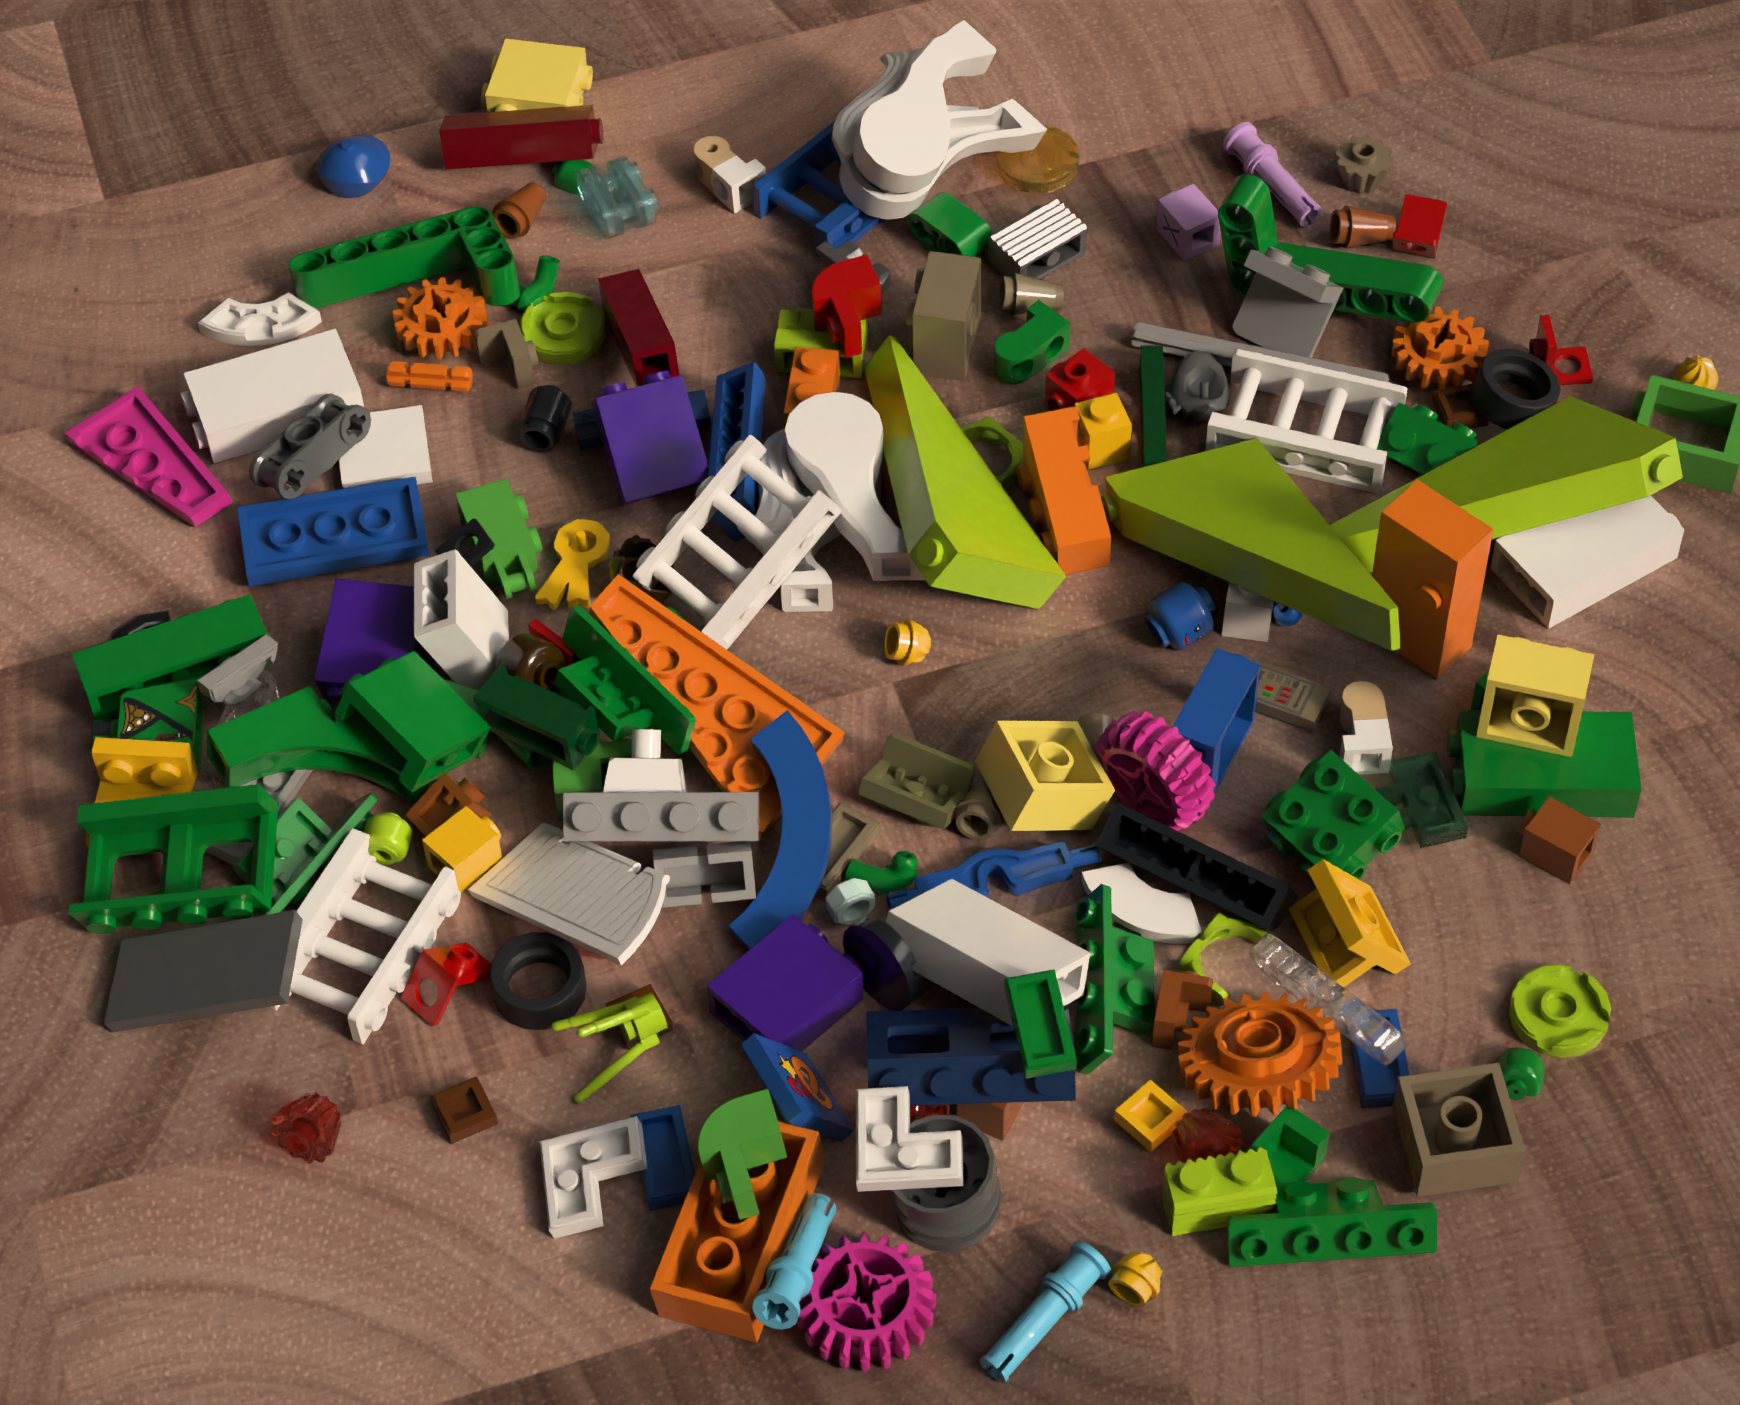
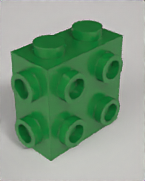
M1332 750L1321 759L1316 758L1308 763L1301 772L1300 779L1289 790L1277 793L1268 802L1265 812L1261 815L1268 830V833L1264 836L1267 842L1283 857L1291 853L1301 863L1298 866L1299 871L1314 886L1315 884L1308 869L1322 859L1360 880L1367 870V865L1379 853L1385 854L1392 850L1400 841L1402 832L1405 830L1399 810Z

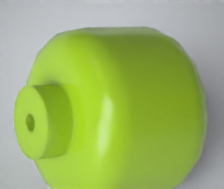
M389 812L371 816L363 830L364 833L370 835L369 855L376 858V863L384 865L402 861L408 853L412 839V829L409 824L395 813Z

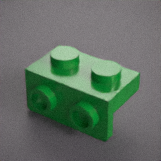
M1398 403L1381 434L1377 450L1386 451L1387 459L1422 476L1480 444L1475 440L1477 434L1468 427L1457 422H1453L1452 426L1448 427L1436 421L1438 414L1421 404L1415 403L1410 408L1402 403Z

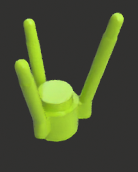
M652 992L639 998L634 996L619 1004L571 1016L552 1023L551 1028L553 1031L588 1024L577 1029L576 1033L580 1038L620 1025L628 1041L636 1037L638 1039L634 1046L577 1093L574 1097L575 1102L579 1104L585 1101L641 1053L660 1044L656 1033L668 1027L662 1009Z

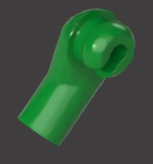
M540 256L534 281L526 288L519 284L520 296L510 305L517 307L520 312H524L530 304L533 303V307L543 301L544 296L553 293L560 260L552 256Z
M899 851L892 857V864L881 868L852 859L846 871L845 881L852 878L866 880L872 891L879 894H888L914 882L918 875V870L916 869L918 859L911 852Z

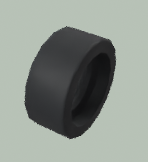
M1506 348L1493 351L1483 359L1472 381L1470 395L1472 403L1482 416L1491 423L1508 430L1555 405L1558 401L1561 387L1558 377L1551 367L1537 356L1522 350ZM1496 380L1509 381L1521 386L1531 394L1534 400L1520 399L1509 394L1499 386Z
M530 932L514 937L499 949L492 960L489 978L493 997L498 1011L509 1023L529 1030H546L551 1028L553 1022L574 1016L585 1000L587 984L584 965L579 951L569 941L550 932ZM534 963H552L562 967L567 974V982L564 987L554 995L542 999H525L513 994L509 987V981L521 968Z

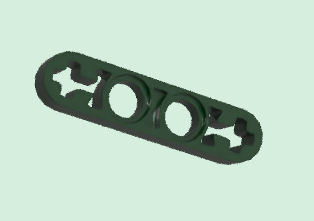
M1140 345L1142 467L1167 461L1163 345Z

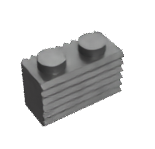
M1054 199L1044 206L1036 205L1030 208L1023 218L1009 226L1007 224L1000 225L993 231L991 236L988 237V262L1003 276L1011 277L1014 272L1043 280L1046 275L1050 276L1053 271L1057 272L1059 268H1064L1066 263L1070 264L1072 260H1077L1079 256L1083 257L1085 255L1087 247L1086 224L1081 223L1080 218H1076L1075 214L1071 213L1069 208L1066 209L1063 203L1060 204L1058 199Z

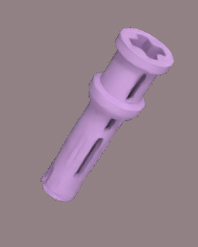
M1243 122L1228 132L1223 141V149L1229 155H1235L1244 164V172L1262 179L1268 185L1270 192L1294 216L1302 227H1308L1305 217L1311 225L1315 223L1321 216L1322 207L1278 162L1277 151L1272 145L1264 144L1257 136V129L1250 122Z

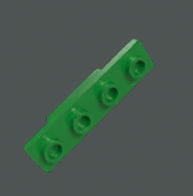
M580 605L570 608L563 634V642L581 661L558 669L554 684L573 702L584 706L586 710L590 705L593 706L598 727L613 742L631 735L632 729L651 727L653 730H661V738L677 754L687 751L696 723L695 716Z
M371 792L355 800L331 828L299 797L292 800L277 817L271 911L256 913L253 917L280 913L290 901L293 904L298 903L314 886V883L310 880L312 875L319 867L325 870L339 849V844L346 838L352 828L359 831L364 829L368 819L373 816L369 810L378 801V798ZM253 845L231 868L248 885L251 884Z
M1100 884L1088 896L1082 898L1074 912V923L1077 925V946L1090 952L1084 995L1074 1000V1005L1077 1009V1034L1074 1047L1077 1052L1078 1072L1087 1075L1112 1056L1113 1024L1145 1034L1154 1026L1155 1019L1153 940L1112 927L1111 887Z
M1349 1177L1339 1182L1312 1184L1307 1181H1295L1287 1186H1276L1277 1199H1275L1276 1204L1273 1214L1231 1216L1227 1219L1228 1261L1231 1267L1434 1253L1437 1250V1208L1435 1204L1427 1202L1383 1206L1374 1179L1363 1180L1361 1178Z

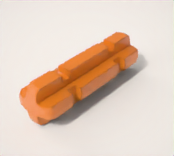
M392 361L387 366L386 379L387 384L391 387L405 388V385L410 384L411 388L445 391L446 388L451 387L452 391L467 392L472 387L473 373L472 369L467 366H454V368L449 369L448 365L414 363L409 366L408 362Z

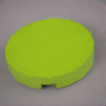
M573 292L548 294L535 307H533V303L530 304L520 319V330L525 342L532 340L538 360L553 365L575 364L590 358L601 348L606 338L604 312L593 304L592 299L583 294Z
M1562 964L1539 966L1524 974L1512 992L1508 1012L1512 1028L1522 1042L1540 1054L1557 1058L1581 1056L1596 1048L1607 1033L1611 1005L1607 992L1593 976L1586 972H1583V975L1578 972L1570 971L1571 966Z

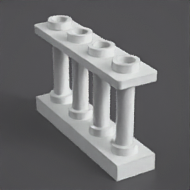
M1236 349L1232 357L1230 382L1233 385L1239 386L1229 415L1212 412L1207 426L1205 451L1257 438L1286 473L1379 494L1384 478L1387 452L1377 450L1386 419H1390L1398 403L1405 405L1407 388L1386 381L1374 380L1302 362H1294L1257 352ZM1256 390L1282 396L1272 425L1246 420ZM1299 400L1325 405L1316 435L1290 430ZM1342 410L1369 415L1359 445L1333 439Z
M749 435L745 441L740 440L730 448L725 457V465L715 477L709 476L701 483L695 493V501L685 512L681 511L671 519L666 527V536L656 548L650 547L641 555L636 564L637 570L633 574L635 580L650 589L658 581L665 585L705 619V627L701 632L726 650L842 512L820 490L813 497L808 496L805 498L762 463L760 458L767 449L752 435ZM747 474L794 512V520L783 533L772 531L730 496ZM717 510L764 547L763 553L765 555L754 568L749 567L745 569L701 532V529ZM688 545L734 583L733 589L735 591L724 604L719 603L716 605L671 567Z
M352 828L296 911L303 921L289 996L295 993L347 1014L353 1041L363 1045L370 1033L379 1030L384 1023L388 1005L397 992L401 993L404 991L412 974V968L422 951L432 948L436 939L437 929L445 917H451L456 911L460 902L461 892L458 890L455 870L448 867L442 869L432 885L376 863V858L369 855L368 852L370 835ZM371 881L422 902L409 922L352 900V897L361 883L365 884ZM343 918H347L397 938V940L383 960L329 938L327 934L337 920L340 921ZM321 955L368 974L372 978L358 998L304 976L302 972L312 957L316 958ZM280 1005L271 1006L268 1008L277 1011Z

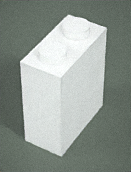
M456 549L414 563V637L455 683L479 690L496 670L498 653L505 642L509 640L508 610Z

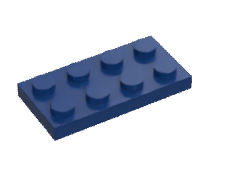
M416 476L299 496L295 499H281L237 507L249 587L430 556Z

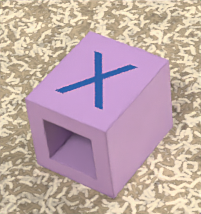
M1195 184L1178 191H1173L1165 197L1158 199L1156 230L1184 261L1220 245L1221 231L1218 210Z

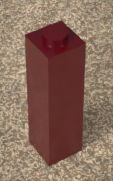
M593 105L447 115L444 117L439 129L445 170L594 159L598 144H603L604 140L601 118L595 119Z
M640 269L597 278L605 319L635 386L644 385L643 377L658 372L669 371L670 378L679 376L675 343Z

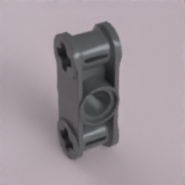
M335 394L323 395L301 417L291 422L270 444L256 453L249 467L250 479L260 487L275 488V491L281 497L295 499L321 474L331 469L336 461L355 444L366 437L371 427L370 412L367 408L358 404L350 406L345 404L344 400Z

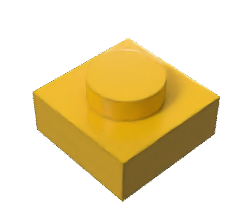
M1151 1079L1115 1110L1114 1121L1150 1152L1156 1149L1187 1120V1110Z

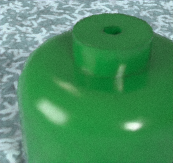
M586 159L557 161L552 170V173L556 175L553 185L560 190L572 194L585 192L591 181L597 176L595 165Z
M1517 1047L1503 1051L1498 1056L1496 1063L1500 1064L1509 1098L1520 1100L1525 1095L1534 1097L1541 1093L1545 1066L1538 1054L1530 1049Z

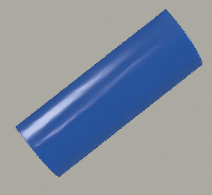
M755 362L717 376L708 477H715L725 465L726 454L736 442L740 440L745 441L749 435H752L761 443L766 381L762 370ZM747 474L730 496L755 516L758 482ZM719 510L711 517L734 542L745 538L737 529L736 524Z

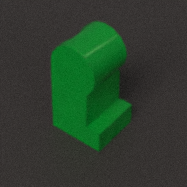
M1040 300L1036 301L1027 308L1026 323L1015 332L1001 335L996 340L994 359L996 376L1005 383L1019 384L1036 375L1069 349L1070 322Z

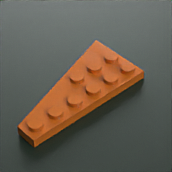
M618 574L590 605L589 614L695 716L696 723L689 748L722 792H759L760 841L782 815V806L779 790L773 775L762 757L753 748L751 738L788 710L804 730L816 751L821 765H823L841 744L845 732Z

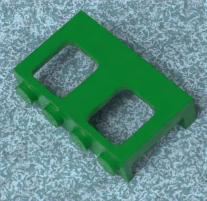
M259 784L79 805L77 824L90 834L84 902L69 904L68 914L85 926L89 932L111 934L116 931V928L134 926L140 929H157L161 926V923L178 921L197 925L205 923L207 918L225 916L230 919L239 920L251 918L253 913L270 912L278 802ZM253 842L251 884L200 890L203 854L207 848L218 845ZM156 852L163 853L160 894L111 900L113 867L119 857Z

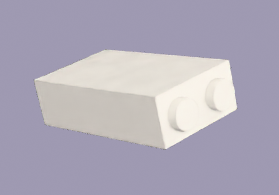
M336 329L185 372L184 377L188 391L180 393L188 418L197 417L198 422L192 423V428L199 449L208 447L213 463L265 448L291 422L301 417L325 394H335L341 397L345 404L349 406L358 404L364 407L361 389Z
M1652 496L1502 536L1495 542L1491 570L1549 629L1675 560L1678 557L1684 528L1673 514L1668 513Z
M950 879L888 911L885 923L889 924L912 950L916 961L911 966L913 971L1012 1026L1013 1023L1004 988V978L1055 969L1063 1006L1084 995L1090 952L954 879Z

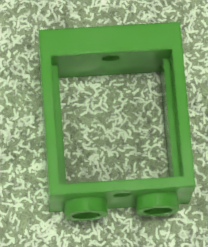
M1651 375L1646 392L1637 390L1631 416L1637 417L1638 423L1649 426L1654 411L1730 430L1724 452L1680 441L1676 442L1683 478L1678 481L1731 494L1740 465V396Z

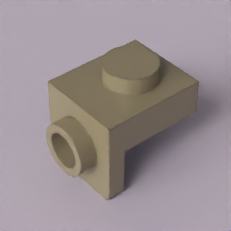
M516 319L493 324L475 331L478 357L481 364L484 365L506 359L517 389L534 385L532 367L539 365L536 349L532 340L525 342Z

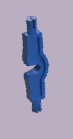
M1057 842L1021 852L1010 849L983 851L971 856L959 867L916 877L914 880L915 888L886 894L888 908L892 910L950 879H954L989 898L986 879L990 876H998L1003 880L1011 894L1019 896L1046 885L1072 879L1073 868L1097 862L1100 863V849L1095 845L1096 842L1070 850L1067 849L1066 843Z

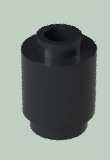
M553 385L538 386L531 390L518 424L520 440L529 449L538 452L549 451L560 441L572 408V402L563 390Z

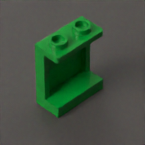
M415 651L398 659L389 658L376 670L364 676L362 674L354 675L342 687L340 692L342 698L335 711V714L341 720L360 712L407 760L398 780L410 792L439 778L443 773H448L473 760L491 729V726Z

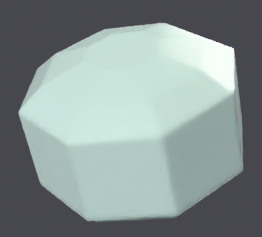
M856 878L846 880L837 884L826 896V909L833 921L839 924L850 925L860 918L866 917L875 906V894L866 880Z

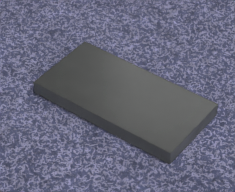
M295 910L122 940L104 1024L112 1032L288 1004L303 919Z

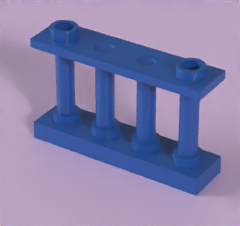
M835 121L768 174L762 175L753 185L754 215L762 219L775 207L779 206L815 229L816 247L824 241L834 248L848 240L855 243L883 220L869 216L855 207L844 194L842 185L821 172L833 161L841 164L840 157L832 141ZM808 183L839 203L840 206L830 214L823 215L792 194Z

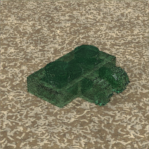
M1437 752L1391 761L1389 773L1394 784L1382 786L1375 790L1394 807L1402 803L1403 808L1398 810L1405 830L1412 827L1420 848L1465 839L1467 837L1468 825Z

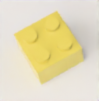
M1497 635L1476 737L1572 757L1595 654L1581 652L1569 647L1561 648L1532 642L1520 637L1513 638Z
M996 721L975 760L1011 831L1092 830L1115 791L1078 721Z

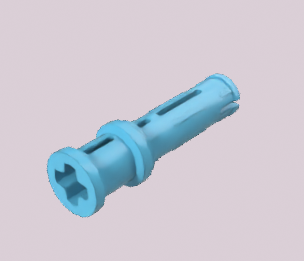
M815 1193L805 1199L800 1216L790 1235L782 1257L771 1262L767 1269V1285L765 1289L756 1294L752 1308L757 1319L768 1327L781 1330L788 1329L795 1325L801 1312L799 1302L801 1298L810 1292L814 1282L811 1271L813 1262L837 1211L835 1203L829 1205L826 1214H824L831 1200L828 1196Z
M1075 1241L1070 1246V1256L1055 1273L1048 1272L1042 1278V1283L1040 1284L1042 1291L993 1347L979 1359L983 1369H987L989 1366L993 1367L988 1372L992 1378L1000 1383H1006L1013 1371L1064 1313H1072L1079 1310L1083 1305L1082 1297L1098 1279L1104 1280L1111 1273L1108 1262L1095 1248L1083 1241Z

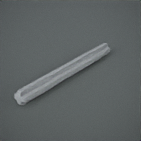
M1143 322L1136 323L1132 333L1131 341L1132 346L1135 348H1140V345H1163L1164 354L1183 358L1193 351L1210 353L1222 366L1231 368L1235 350L1241 349L1389 382V375L1384 372Z

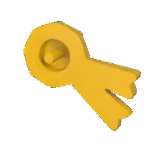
M577 519L558 530L554 541V548L557 557L561 561L536 594V604H548L551 609L555 610L558 608L568 588L567 604L569 610L577 605L583 608H590L589 570L600 562L606 561L611 543L610 534L602 524L597 521Z

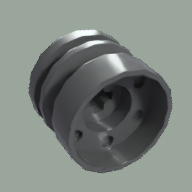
M934 1114L915 1120L910 1124V1133L961 1130L963 1186L890 1190L900 1228L914 1243L931 1251L955 1252L974 1246L991 1232L1001 1211L1002 1193L997 1176L995 1156L989 1139L974 1123L956 1115Z

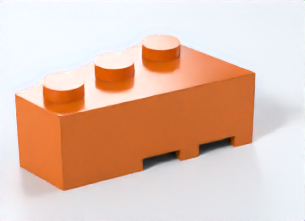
M1077 406L1024 416L1023 465L1017 466L1019 487L1022 492L1028 491L1031 498L1028 499L1031 522L1033 526L1040 525L1042 533H1040L1039 538L1065 575L1110 566L1111 534L1097 484L1092 485L1084 463L1090 461L1087 445L1078 446L1077 443L1078 422L1080 421Z

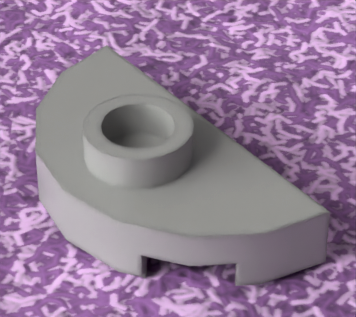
M266 634L235 656L225 659L217 668L197 680L200 692L214 702H223L226 705H233L246 699L262 684L257 678L263 671L267 661L274 664L278 642Z

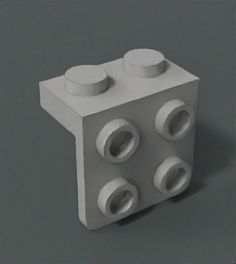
M1268 246L1267 251L1250 250L1244 266L1255 271L1256 274L1233 323L1234 332L1264 348L1312 357L1343 287L1328 281L1330 274L1309 264L1302 268L1291 263L1293 256L1275 247Z

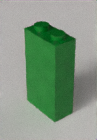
M1459 710L1456 729H1448L1447 755L1448 757L1456 758L1457 767L1451 768L1450 792L1451 796H1459L1460 816H1526L1531 809L1538 812L1550 796L1587 817H1635L1641 794V781L1632 712L1582 711L1572 757L1476 737L1481 710Z

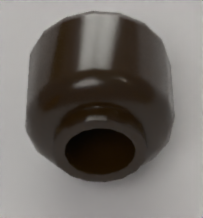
M528 633L515 635L505 642L496 660V669L505 661L508 675L513 677L517 675L547 690L557 687L554 684L557 671L566 667L564 655L557 646Z

